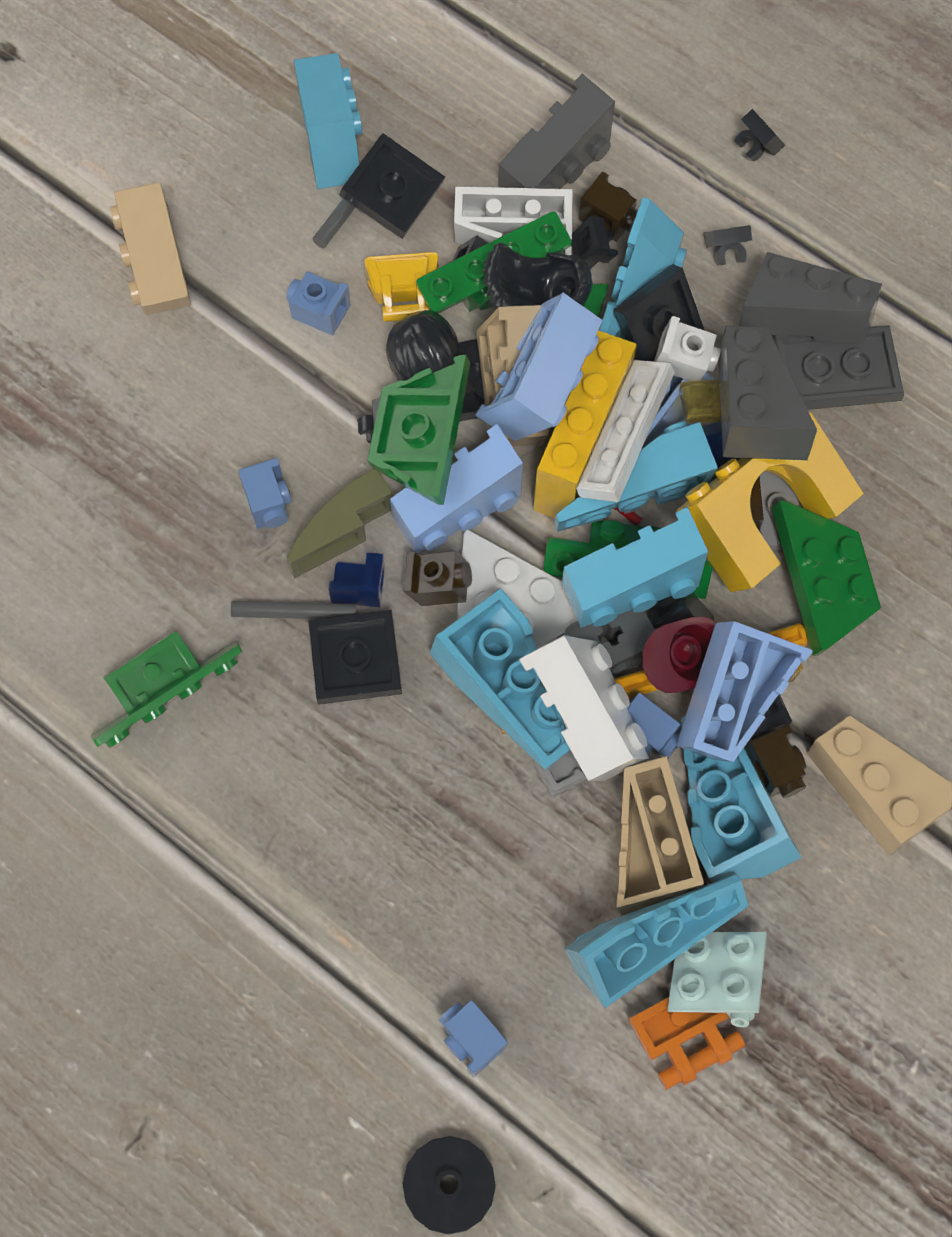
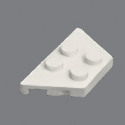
M468 529L465 531L462 557L470 564L472 583L467 588L466 602L458 603L457 619L464 616L496 591L502 589L528 619L534 633L532 637L537 649L562 637V634L566 633V628L578 621L562 581Z

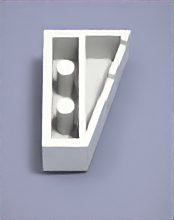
M455 187V242L464 244L477 235L490 243L552 211L557 213L572 240V189ZM571 247L560 253L571 255Z
M563 635L519 659L526 671L534 667L547 692L540 695L545 706L548 708L555 704L566 726V729L561 734L588 781H605L624 772V768L640 764L649 759L645 747H647L645 734L637 723H633L627 710V707L630 706L629 698L623 687L615 682L609 669L612 667L611 657L602 644H598L597 641Z

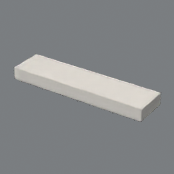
M633 360L576 487L580 498L619 502L675 373L671 363Z

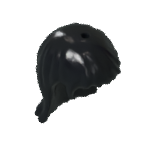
M498 243L494 245V249L491 252H488L487 259L483 262L485 265L482 270L483 274H485L483 284L489 287L487 295L490 297L488 303L494 306L495 309L507 306L542 305L544 302L562 293H565L584 307L592 291L591 268L584 259L577 255L546 253L548 258H530L513 251L504 243Z
M431 310L417 311L399 319L391 328L386 343L387 359L398 381L408 380L414 374L428 368L434 373L455 364L453 358L459 353L458 339L453 327L442 315ZM468 379L464 399L475 392V387L470 384Z

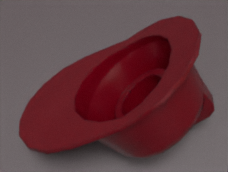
M690 617L662 625L655 629L646 640L642 653L643 669L649 682L656 689L664 693H679L695 688L717 622L707 617Z

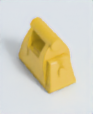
M436 252L370 256L365 258L367 285L375 302L383 304V322L398 321L408 314L429 310L417 288L416 280L439 268V258ZM417 301V304L393 305V303Z

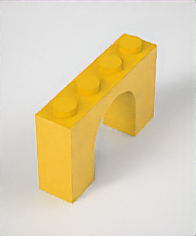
M599 330L596 334L599 337L598 343L592 353L585 358L581 367V371H583L582 378L575 389L571 391L565 404L567 407L566 413L555 427L537 468L533 510L555 518L557 513L580 497L576 487L634 360L637 344Z
M811 412L809 414L817 428V433L808 461L740 458L737 461L736 458L731 459L717 468L714 472L717 478L711 483L703 482L691 489L685 495L688 501L676 510L678 512L688 507L708 550L707 558L730 593L753 588L781 564L757 529L751 515V491L755 481L762 472H770L782 478L791 487L804 509L827 519L837 517L864 494Z

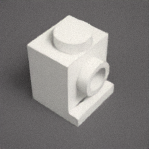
M672 316L662 332L654 362L671 363L675 372L674 376L699 383L706 371L713 372L717 365L721 352L720 348L714 347L717 335L680 323V318Z

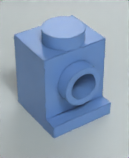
M308 271L302 280L294 279L291 282L286 296L293 319L332 336L351 306L347 284L341 282L338 285Z
M275 458L238 470L257 529L263 527L276 528L284 525L289 520L285 505L292 503L285 480L282 477L278 459Z
M638 693L630 706L627 707L633 723H637L647 739L646 753L649 755L654 750L661 756H667L668 759L678 748L676 745L679 738L678 734L682 729L681 724L641 693Z
M472 1000L464 1007L457 1002L438 1020L449 1035L443 1041L460 1061H463L466 1057L471 1061L467 1066V1071L473 1078L508 1046L507 1040Z

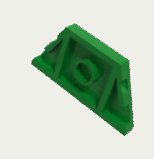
M466 355L454 357L455 364L434 373L428 368L414 374L408 380H399L382 388L367 459L373 469L438 505H444L469 374L470 362Z
M779 501L772 507V512L810 648L813 650L812 655L818 656L880 610V601L858 531L787 501Z

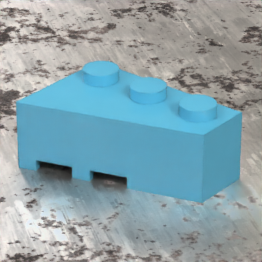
M338 53L294 60L296 78L317 189L344 185L359 165L355 135L362 134L359 111H357L349 68H341Z
M688 507L676 512L678 521L654 532L649 525L639 530L638 533L641 539L619 549H616L612 543L564 566L562 585L581 628L590 624L596 627L606 625L616 619L619 614L633 610L635 613L646 611L659 600L670 596L674 599L683 598L693 593L696 587H699L708 550Z

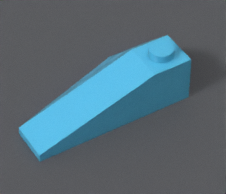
M643 197L627 241L628 248L623 266L619 267L612 293L614 301L608 302L599 330L621 339H625L614 310L672 264L683 267L687 249L681 248L684 232L650 199Z
M683 421L664 429V434L657 437L641 450L619 502L578 497L556 514L554 525L557 532L600 521L611 515L610 509L618 508L624 514L634 512L652 498H655L657 505L685 497L691 489L703 482L709 484L718 467L701 423L698 422L688 426L687 422Z
M499 589L436 635L429 654L460 690L544 770H547L571 751L561 734L566 729V726L555 704L547 708L540 697L547 690L534 667L526 671L519 660L537 650L532 637L534 633L528 619L506 593Z
M686 716L681 718V727L683 726ZM745 747L734 762L714 760L683 749L684 761L688 770L689 790L687 794L693 828H691V839L711 882L737 875L740 879L763 878L802 858Z
M733 875L599 924L591 931L580 935L574 943L565 948L575 973L604 1008L608 1007L747 908L749 904L742 881L737 875Z

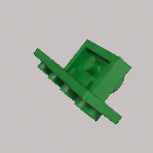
M552 211L416 280L417 288L429 310L441 313L461 302H464L469 312L477 308L485 310L492 307L488 303L490 299L487 295L489 287L483 284L485 274H483L482 270L485 267L483 262L487 259L488 252L494 249L495 244L504 243L513 251L530 258H548L546 253H560L570 248L572 240L557 213Z
M600 520L592 523L589 543L550 537L547 541L543 571L551 576L563 577L564 566L612 543L616 549H619L641 539L638 531L645 527L622 524L615 520ZM651 526L654 532L661 529L659 527ZM705 561L699 587H696V590L693 592L700 599L707 597L713 569L710 561Z
M173 631L105 675L103 678L126 713L91 735L93 742L97 747L106 743L108 748L116 745L130 734L127 729L129 726L140 719L144 723L154 720L167 710L164 703L178 695L182 700L199 690L203 686L199 680L214 671L216 676H219L238 663L235 657L243 652L239 644L233 642L201 664H198L178 632Z

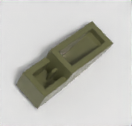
M372 469L353 480L335 494L309 521L286 556L294 579L365 542L364 525L391 511L390 498L393 497V494L379 471Z

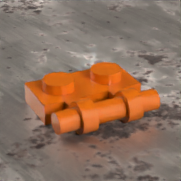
M669 997L628 1020L650 1061L665 1053L669 1057L672 1066L658 1073L659 1080L665 1090L679 1083H682L684 1086L697 1079V1073L715 1063L721 1066L731 1061L733 1053L746 1047L742 1036L737 1030L725 1037L721 1036L716 1025L730 1018L727 1013L668 1012ZM702 1034L707 1047L687 1057L681 1045Z

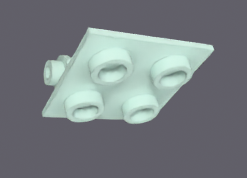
M712 932L675 958L668 1012L727 1013L731 1018L732 1025L747 1027L749 1021L754 1019L755 1013H759L767 933Z

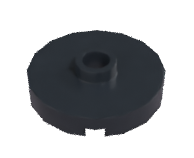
M453 1136L432 1139L417 1149L406 1166L402 1183L405 1203L413 1217L429 1230L447 1235L467 1231L481 1222L492 1206L496 1188L493 1167L485 1153L469 1140ZM445 1176H454L458 1181V1189L453 1194H445L440 1188V1182Z

